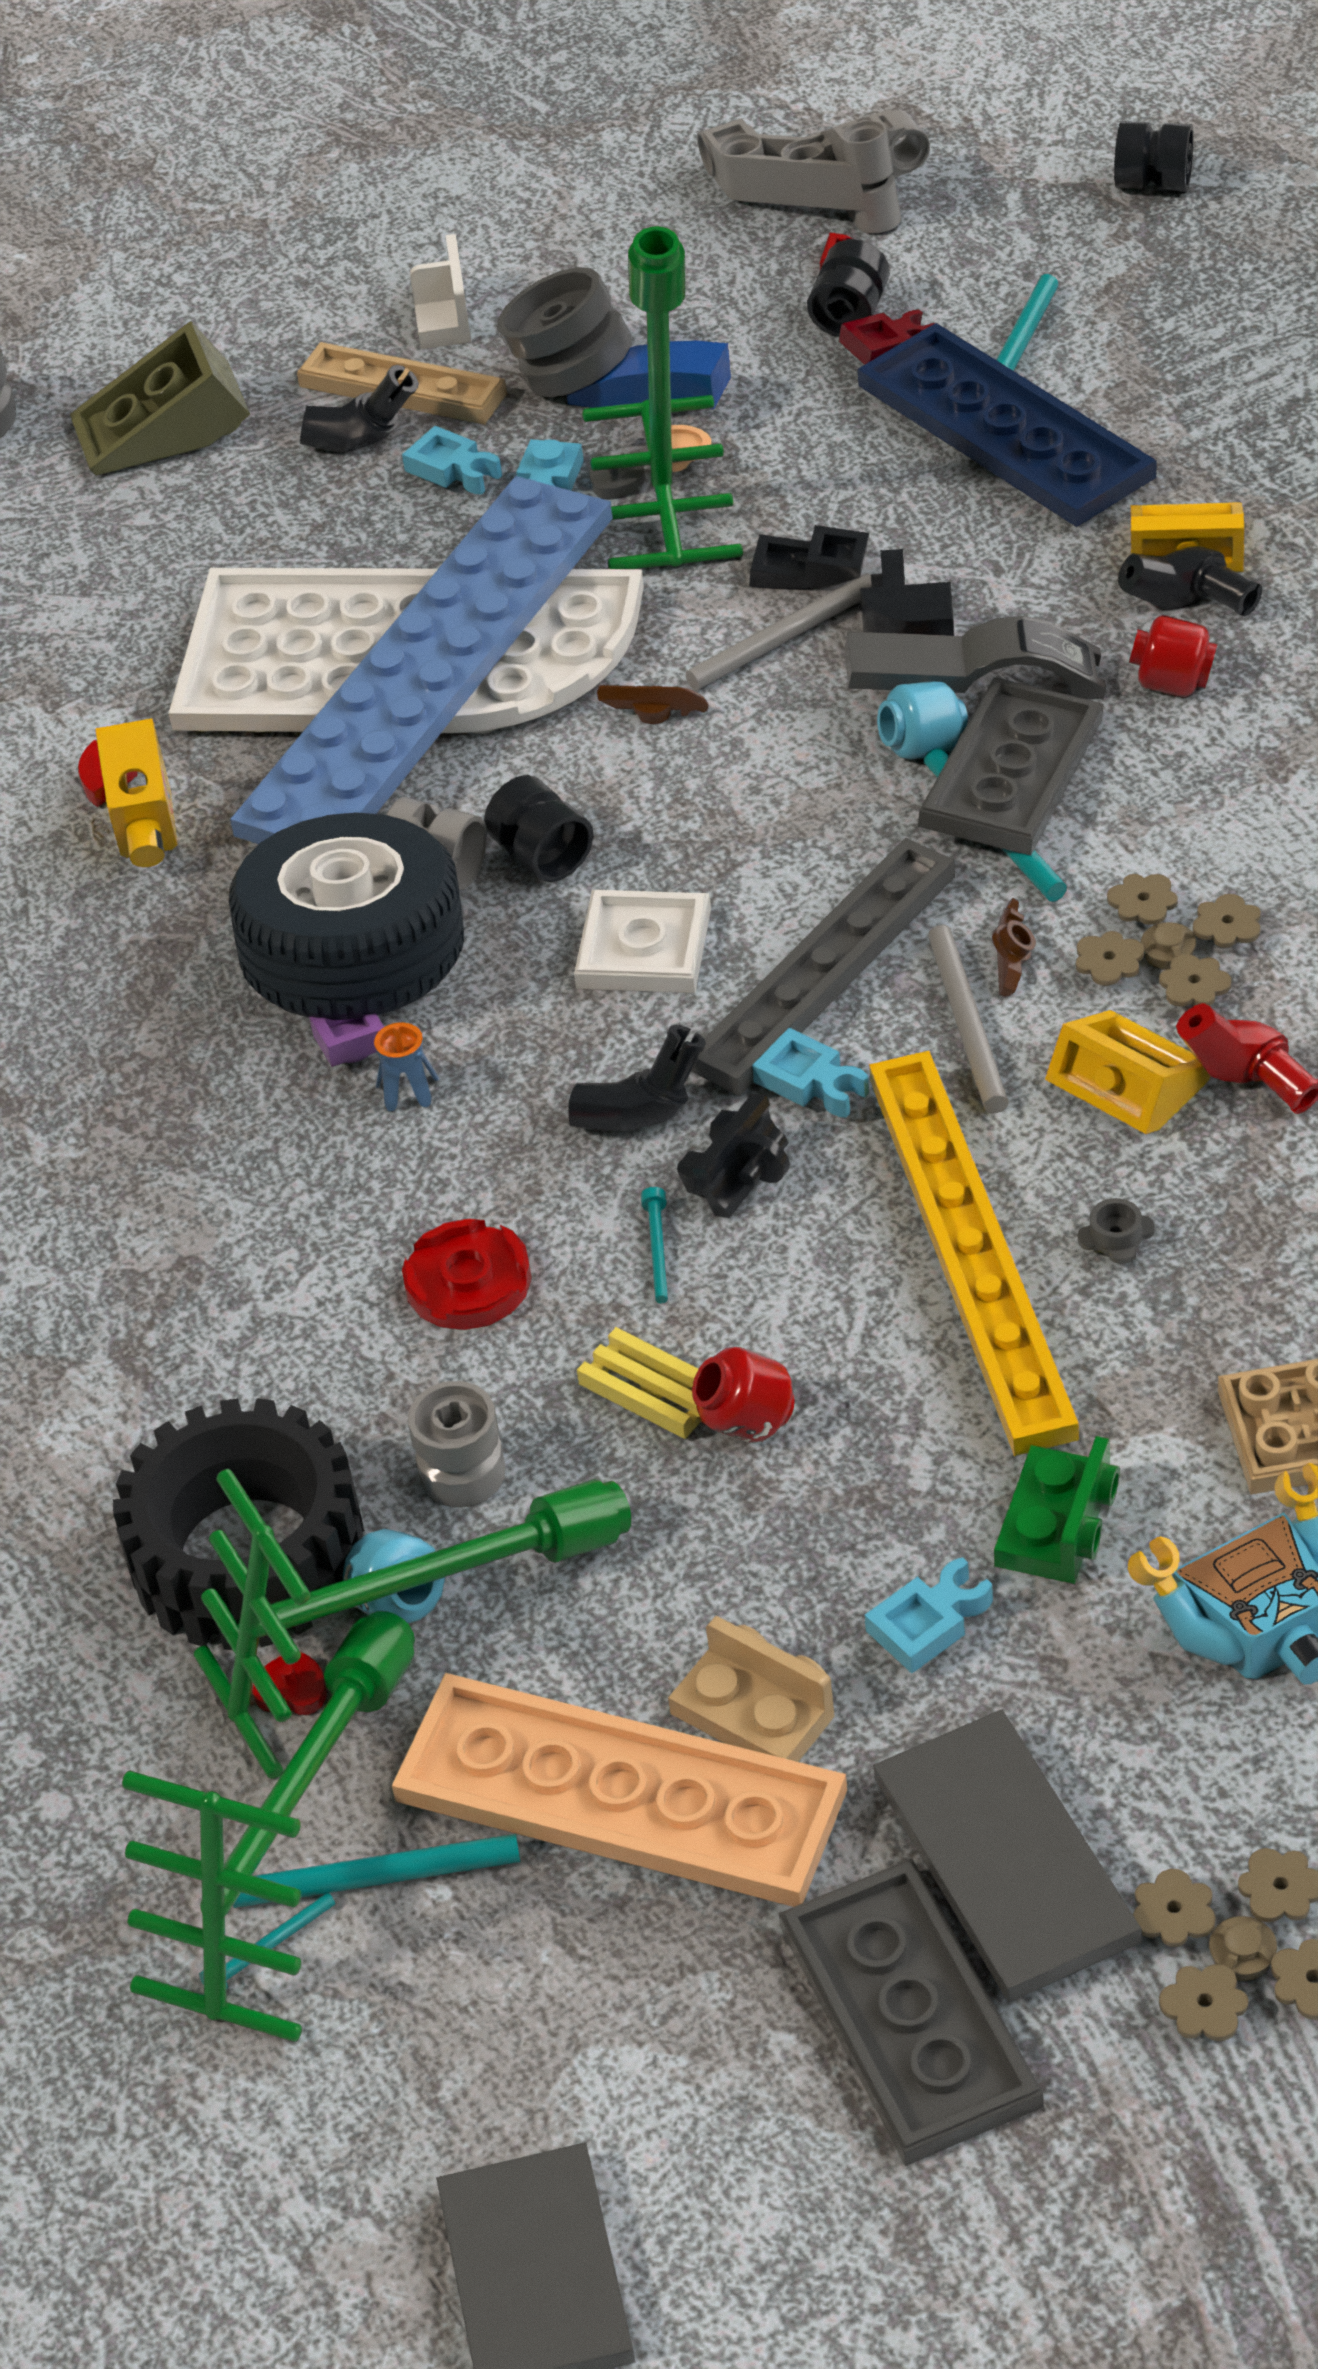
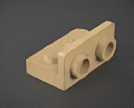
M714 1616L706 1626L709 1649L668 1697L670 1714L725 1744L799 1762L835 1717L830 1676L812 1659L802 1655L793 1656L768 1643L755 1629L746 1625L735 1626L718 1616Z

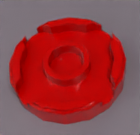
M468 1218L443 1223L424 1233L413 1244L414 1252L409 1256L408 1261L405 1258L402 1274L408 1303L420 1318L441 1328L469 1330L490 1326L512 1314L527 1296L532 1276L526 1245L513 1230L500 1225L501 1230L487 1227L485 1220Z

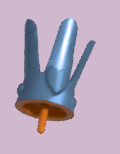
M397 1022L389 1024L379 1030L374 1038V1046L380 1059L376 1088H379L383 1079L384 1103L388 1111H394L398 1104L400 1073L405 1072L417 1101L423 1107H429L431 1104V1093L422 1062L435 1081L439 1080L438 1075L423 1053V1036L420 1029L410 1023Z

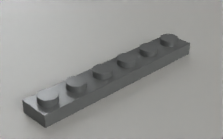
M905 838L704 1038L706 1041L705 1048L700 1052L691 1072L740 1096L754 1082L752 1065L788 1028L802 1033L955 878L954 859Z

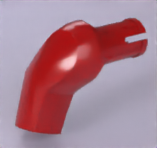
M1205 1003L1193 1006L1179 1018L1176 1024L1177 1033L1211 1077L1236 1083L1262 1080L1291 1107L1290 1109L1295 1114L1305 1112L1318 1100V1079H1315L1288 1054V1038L1277 1029L1257 1021L1226 1020Z

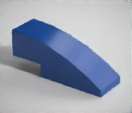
M696 340L670 341L671 399L712 395L714 397V407L710 409H715L731 379L728 343ZM647 344L630 347L624 359L608 374L591 385L568 394V404L595 408L641 403L649 399Z

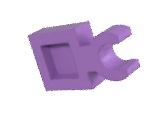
M376 1013L363 1015V1018L347 1020L309 1017L313 1036L331 1067L343 1063L358 1062L377 1052L374 1046V1038L384 1026Z

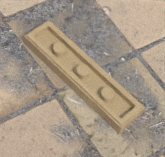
M323 342L317 345L297 372L299 386L302 388L356 398L360 394L374 392L391 366L401 365L405 367V370L397 379L399 384L409 371L413 372L419 383L418 389L407 399L401 408L484 425L507 395L506 382L503 378Z

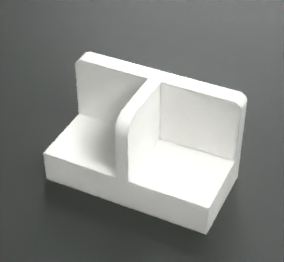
M456 234L446 235L449 261L416 265L410 270L421 349L471 342Z

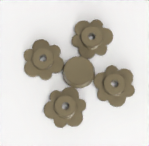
M1129 874L1123 879V884L1115 885L1108 890L1107 902L1111 907L1118 909V917L1121 920L1127 922L1137 921L1153 926L1144 932L1141 942L1135 939H1123V936L1116 931H1108L1101 938L1098 936H1087L1080 939L1077 943V954L1079 957L1076 959V970L1082 974H1091L1092 980L1099 985L1109 986L1117 983L1122 977L1130 978L1136 976L1139 973V961L1145 956L1147 962L1152 966L1165 969L1159 975V984L1166 989V999L1170 1004L1184 1007L1205 1003L1211 1006L1215 1002V996L1226 994L1231 989V977L1228 973L1220 970L1218 960L1211 957L1199 960L1193 956L1196 937L1203 940H1213L1217 946L1222 948L1231 947L1238 942H1253L1260 936V924L1258 921L1261 918V911L1255 905H1245L1244 899L1236 894H1224L1218 897L1215 903L1203 902L1198 906V917L1193 922L1192 932L1182 924L1163 922L1167 916V910L1175 908L1178 904V896L1171 891V881L1169 878L1161 874H1152L1145 878L1139 874Z
M1263 1848L1252 1853L1248 1861L1249 1872H1245L1239 1877L1238 1890L1244 1897L1250 1898V1911L1255 1918L1236 1916L1222 1921L1216 1927L1214 1911L1209 1907L1212 1903L1211 1889L1203 1883L1192 1884L1189 1875L1182 1870H1164L1157 1876L1155 1884L1149 1882L1142 1883L1136 1888L1135 1902L1138 1907L1134 1910L1133 1916L1142 1929V1936L1149 1938L1161 1936V1940L1167 1946L1180 1947L1185 1944L1188 1936L1202 1938L1211 1933L1209 1949L1215 1964L1207 1966L1202 1972L1193 1966L1182 1967L1176 1974V1984L1165 1987L1159 1996L1161 2012L1166 2017L1177 2020L1176 2027L1181 2036L1193 2039L1203 2033L1207 2038L1214 2041H1225L1233 2037L1238 2028L1237 2016L1243 2015L1248 2009V1997L1242 1990L1236 1989L1237 1981L1255 1980L1263 1976L1270 1966L1273 1976L1278 1980L1274 1988L1276 1999L1286 2005L1296 2004V2008L1302 2016L1311 2020H1318V1940L1308 1939L1303 1941L1299 1946V1950L1286 1948L1277 1952L1276 1937L1272 1930L1263 1923L1275 1922L1284 1915L1291 1920H1302L1309 1914L1310 1903L1318 1901V1871L1308 1868V1859L1302 1852L1293 1850L1286 1852L1282 1856L1274 1849Z

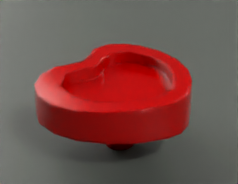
M301 1652L300 1659L294 1664H286L283 1658L279 1656L264 1666L291 1711L298 1715H309L315 1713L323 1706L327 1698L324 1675L319 1665L310 1656ZM253 1684L252 1693L257 1706L263 1711L271 1712Z

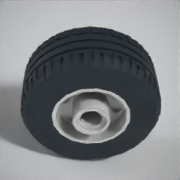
M355 812L326 815L299 822L276 832L259 843L245 857L229 887L228 902L239 965L243 971L244 978L258 994L270 1003L287 1012L301 1016L347 1020L363 1018V1015L376 1013L379 1015L399 1009L417 1001L436 988L453 968L463 948L464 925L455 863L447 848L425 829L404 819L384 814Z

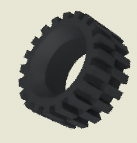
M238 1398L221 1400L222 1413L206 1417L202 1405L185 1411L188 1425L176 1430L167 1421L155 1429L154 1434L158 1446L152 1449L140 1443L130 1455L134 1472L121 1470L116 1482L120 1499H113V1516L134 1589L137 1590L140 1603L149 1616L156 1612L160 1627L173 1636L184 1625L188 1642L195 1645L207 1646L211 1635L216 1634L220 1635L223 1650H232L201 1600V1595L205 1590L211 1588L217 1590L238 1626L241 1618L244 1596L221 1560L193 1557L183 1551L189 1535L203 1519L213 1512L231 1505L228 1497L217 1482V1475L225 1469L231 1470L250 1500L280 1503L298 1512L303 1517L301 1525L290 1536L280 1542L279 1545L309 1592L343 1581L342 1574L345 1559L353 1545L363 1537V1532L365 1531L347 1454L341 1442L334 1444L331 1429L321 1420L310 1427L307 1412L298 1407L290 1405L283 1417L278 1416L275 1401L257 1398L253 1411H242ZM249 1556L241 1558L248 1568ZM270 1565L265 1597L270 1604L291 1598V1596ZM312 1621L292 1628L298 1636L312 1628L313 1624ZM268 1635L259 1638L261 1647L273 1645Z

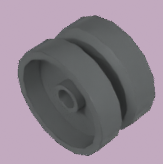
M570 268L538 280L521 291L505 306L497 322V331L509 352L516 358H519L518 368L529 388L537 396L556 397L566 395L591 385L608 374L621 362L631 347V333L621 314L611 307V296L600 275L592 268Z

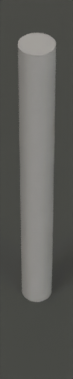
M866 573L860 576V578L845 584L687 670L685 675L690 687L698 691L861 602L860 588L871 587V574Z
M947 925L935 926L929 931L928 938L984 1109L992 1114L1002 1112L1009 1104L951 928Z

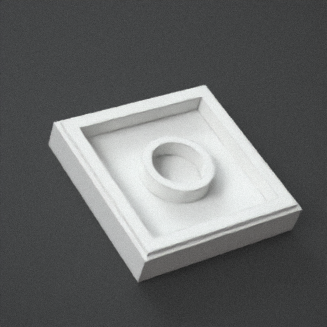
M592 890L574 971L576 989L696 993L711 912L710 894Z

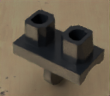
M751 1094L738 1111L721 1110L710 1124L709 1136L712 1143L704 1153L688 1151L677 1164V1172L687 1192L705 1196L715 1216L730 1218L759 1180L767 1183H777L789 1171L790 1162L784 1151L789 1142L785 1134L771 1120L769 1114L770 1102L766 1095Z

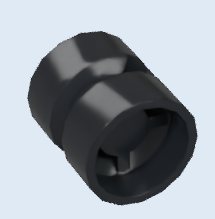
M1121 121L1117 132L1114 158V182L1116 189L1144 190L1151 182L1156 184L1159 191L1187 192L1190 185L1193 163V125L1164 123L1159 131L1152 129L1149 122Z
M856 239L837 242L829 249L807 300L808 314L817 327L825 333L839 337L841 324L874 315L890 276L889 263L884 254L874 245Z
M523 775L511 779L500 787L486 807L484 822L487 834L510 855H514L523 866L540 880L554 882L571 875L585 861L591 850L594 839L591 823L569 803L562 801L552 789L537 777Z

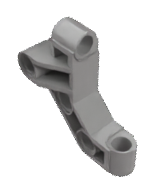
M890 109L806 137L757 134L752 126H748L742 118L697 133L699 152L708 174L715 179L725 194L732 200L844 209L857 228L866 233L886 232L895 228L900 223L902 217L895 177L910 173L912 170L920 167L927 160L930 153L929 138L906 112L899 110L891 111ZM906 135L902 142L895 145L900 137Z

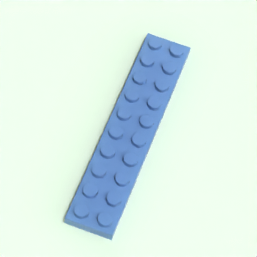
M515 476L232 816L230 821L234 837L259 844L276 832L305 820L332 814L355 812L377 814L613 519L611 501Z

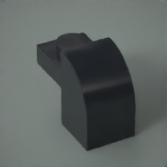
M903 549L880 550L882 573L871 574V587L860 588L863 632L954 636L951 582L905 585Z

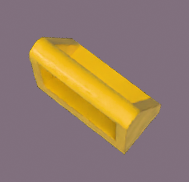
M1242 502L1130 505L1131 554L1165 556L1187 547L1200 546L1221 552L1225 557L1228 568L1235 572H1244V512Z
M1108 1010L1062 1024L1045 1080L1144 1134H1149L1160 1130L1210 1080L1211 1076L1189 1050L1112 1010Z

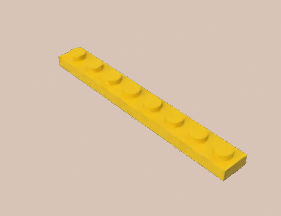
M930 1051L869 1064L872 1088L1013 1455L1017 1456L1028 1453L1031 1445L1050 1448L1078 1441L1079 1422Z

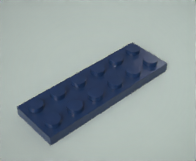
M938 323L931 325L857 369L858 386L1075 527L1080 526L1157 478V460Z

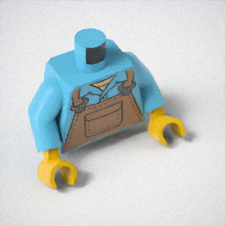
M1307 1463L1303 1466V1476L1308 1484L1307 1495L1297 1494L1292 1489L1287 1471L1281 1473L1276 1480L1274 1488L1278 1500L1286 1507L1295 1509L1297 1518L1292 1522L1283 1512L1178 1567L1180 1557L1176 1545L1170 1539L1162 1536L1156 1537L1149 1542L1150 1550L1159 1562V1570L1149 1565L1146 1556L1141 1551L1131 1555L1128 1561L1130 1577L1136 1583L1143 1586H1154L1157 1594L1153 1597V1600L1179 1645L1184 1650L1222 1665H1231L1245 1678L1258 1679L1286 1664L1304 1685L1318 1681V1512L1314 1502L1318 1498V1467L1316 1465Z

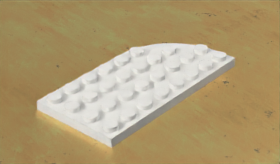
M210 568L168 713L172 730L202 732H303L438 569ZM572 569L441 733L471 732L474 734H487L495 729L517 725L554 712L593 689L617 666L634 637L644 588L642 569Z

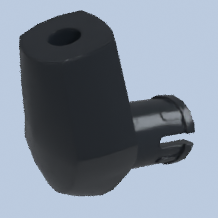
M393 365L374 392L360 394L343 407L306 405L301 427L300 444L346 453L382 440L398 427V411L418 389L419 383L413 372L409 371L399 384L397 379L404 372L405 367Z
M1200 546L1187 547L1165 556L1132 553L1122 564L1117 580L1124 592L1164 610L1180 609L1196 604L1203 598L1211 597L1233 609L1237 614L1247 616L1255 610L1262 596V586L1228 568L1225 557L1221 552Z
M671 1025L651 1069L635 1072L619 1082L576 1083L568 1102L569 1125L576 1128L623 1132L672 1119L689 1100L684 1084L700 1052L705 1048V1039L700 1034L695 1033L691 1042H685L691 1029L682 1025Z

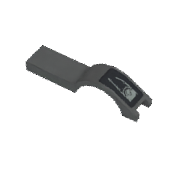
M1027 616L995 618L971 628L963 636L847 631L844 649L848 689L893 690L901 684L937 681L946 683L954 693H965L975 680L992 670L1012 665L1039 666L1057 673L1069 684L1072 696L1104 699L1106 691L1105 680L1097 677L1096 666H1099L1101 659L1100 648L1047 620Z

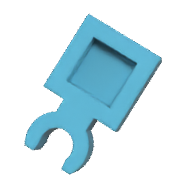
M438 426L431 428L402 454L405 472L445 488L453 481L458 480L463 482V487L468 492L483 494L485 492L483 475H488L495 479L502 477L498 456L489 452H478L475 441Z
M530 439L516 474L518 477L572 490L584 461L582 444L559 442L551 439Z
M788 1028L752 1065L754 1083L803 1107L816 1096L823 1100L824 1107L829 1113L838 1117L846 1118L850 1114L849 1096L844 1092L851 1091L864 1098L869 1094L868 1075L862 1069L854 1066H840L839 1051L792 1028Z
M963 1557L955 1559L942 1569L940 1582L934 1587L930 1588L917 1576L865 1614L866 1632L910 1673H914L965 1635L963 1617L979 1615L990 1607L993 1602L992 1583L986 1579L975 1588H959L960 1585L969 1580L968 1562Z

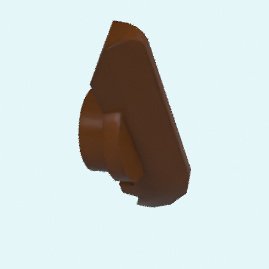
M600 685L597 689L599 701L615 709H633L638 718L646 724L665 722L670 718L671 710H681V716H688L694 710L704 713L709 707L708 702L703 696L694 690L682 687Z
M1012 898L1004 908L998 922V927L992 933L993 944L997 949L999 995L1003 997L1015 993L1022 975L1021 964L1031 957V951L1036 946L1033 933L1026 925L1021 923L1024 920V915L1018 912L1019 901L1015 898Z

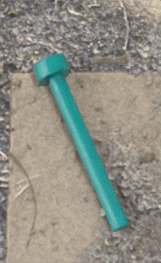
M648 1187L641 1192V1206L649 1214L655 1301L662 1304L668 1301L661 1211L667 1206V1199L664 1189Z
M326 1893L254 1944L273 1949L336 1905L335 1900L329 1893ZM236 1958L226 1963V1981L251 1963ZM203 1970V1971H201V1972L199 1973V1977H200V1980H201L202 1984L204 1985V1970Z

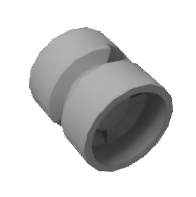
M401 797L396 800L386 815L407 820L425 829L447 848L455 863L459 889L464 890L470 886L480 870L486 850L487 831L482 817L448 808L441 811L435 804L408 797Z
M447 1381L428 1387L415 1398L408 1411V1427L412 1446L416 1450L415 1460L420 1483L426 1495L438 1504L456 1508L471 1507L484 1502L499 1490L505 1479V1460L499 1438L495 1406L487 1392L479 1386L468 1382Z

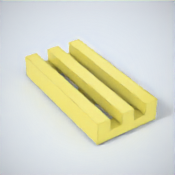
M615 1327L608 1335L609 1345L605 1347L600 1344L592 1352L594 1361L591 1364L584 1361L577 1369L579 1385L686 1439L701 1422L696 1404L692 1398V1386L698 1368ZM612 1370L640 1384V1389L610 1375L608 1371ZM665 1397L689 1411L684 1413L659 1399Z

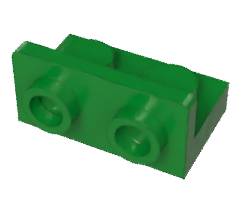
M1096 1436L1089 1457L1034 1445L1030 1446L994 1548V1567L1075 1584L1083 1559L1093 1560L1099 1548L1102 1519L1097 1517L1101 1505L1112 1506L1117 1494L1120 1467L1110 1464L1109 1438Z

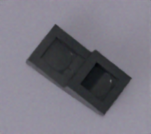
M815 525L811 541L759 534L750 569L749 587L789 590L810 589L836 585L860 578L868 547L869 533Z

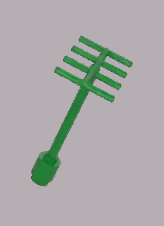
M660 226L648 227L636 234L633 243L628 249L629 297L632 304L647 313L649 399L641 403L586 408L582 411V418L584 422L642 416L648 452L591 458L590 465L593 471L651 465V483L655 488L657 501L611 506L612 520L660 515L666 552L609 558L607 562L608 569H641L667 565L678 567L685 563L743 556V547L740 543L682 550L676 513L732 507L734 500L731 493L673 499L672 462L722 457L724 455V448L720 443L672 449L671 413L713 408L714 397L712 395L671 399L669 311L680 306L685 299V249L678 236L672 230Z
M225 1469L217 1475V1482L252 1535L248 1568L223 1530L212 1532L209 1536V1542L244 1596L239 1626L217 1590L213 1588L205 1590L201 1595V1600L235 1653L232 1682L230 1683L208 1646L198 1647L194 1651V1657L226 1708L228 1718L237 1726L268 1778L275 1779L282 1774L283 1767L248 1712L252 1683L277 1722L287 1721L291 1717L292 1711L257 1656L260 1637L268 1635L285 1663L294 1664L300 1659L301 1652L287 1632V1628L530 1549H534L539 1554L542 1553L549 1561L556 1563L617 1542L619 1535L627 1533L631 1527V1510L628 1500L616 1482L608 1481L602 1483L599 1480L592 1479L533 1499L530 1505V1514L526 1516L525 1523L309 1592L275 1539L273 1529L265 1523L234 1473L229 1469ZM270 1565L291 1598L273 1604L268 1602L265 1594Z
M376 1611L367 1617L359 1619L351 1627L325 1669L324 1679L326 1687L332 1694L331 1699L260 1808L223 1798L214 1791L203 1792L134 1771H127L124 1774L122 1787L126 1790L200 1811L201 1860L133 1840L125 1848V1857L133 1861L201 1880L202 1900L200 1909L202 1913V1928L139 1909H132L130 1911L127 1923L130 1927L203 1948L204 1995L140 1975H135L130 1983V1991L132 1993L206 2015L212 2021L223 2020L292 2042L299 2040L302 2034V2026L300 2024L227 2002L226 1956L293 1976L297 1975L301 1969V1959L226 1936L225 1916L234 1905L240 1893L292 1908L297 1907L301 1900V1891L299 1889L252 1875L278 1834L295 1838L299 1834L301 1828L300 1820L289 1816L355 1712L369 1713L381 1709L387 1703L411 1665L415 1653L413 1648L415 1637L411 1627L404 1619L391 1612ZM223 1818L249 1825L225 1863Z

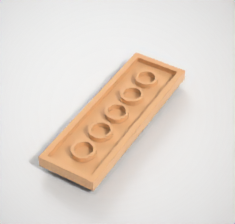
M445 1673L395 1777L392 1789L395 1802L795 1907L804 1903L847 1793L846 1774Z

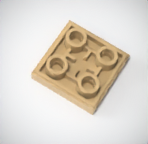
M1318 1359L1218 1376L1219 1397L1250 1495L1275 1491L1276 1480L1284 1471H1287L1291 1487L1308 1485L1303 1476V1466L1307 1463H1313L1318 1467Z

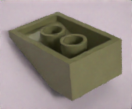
M192 321L185 324L70 413L89 469L96 476L210 446L222 436L234 432L241 422L250 415L228 360Z

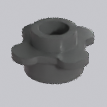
M1112 1198L1098 1203L1092 1209L1090 1225L1079 1229L1077 1240L1078 1244L1085 1250H1099L1103 1255L1110 1257L1113 1262L1126 1264L1136 1258V1248L1142 1240L1149 1239L1154 1235L1155 1227L1152 1219L1148 1216H1142L1140 1209L1134 1203L1125 1199Z

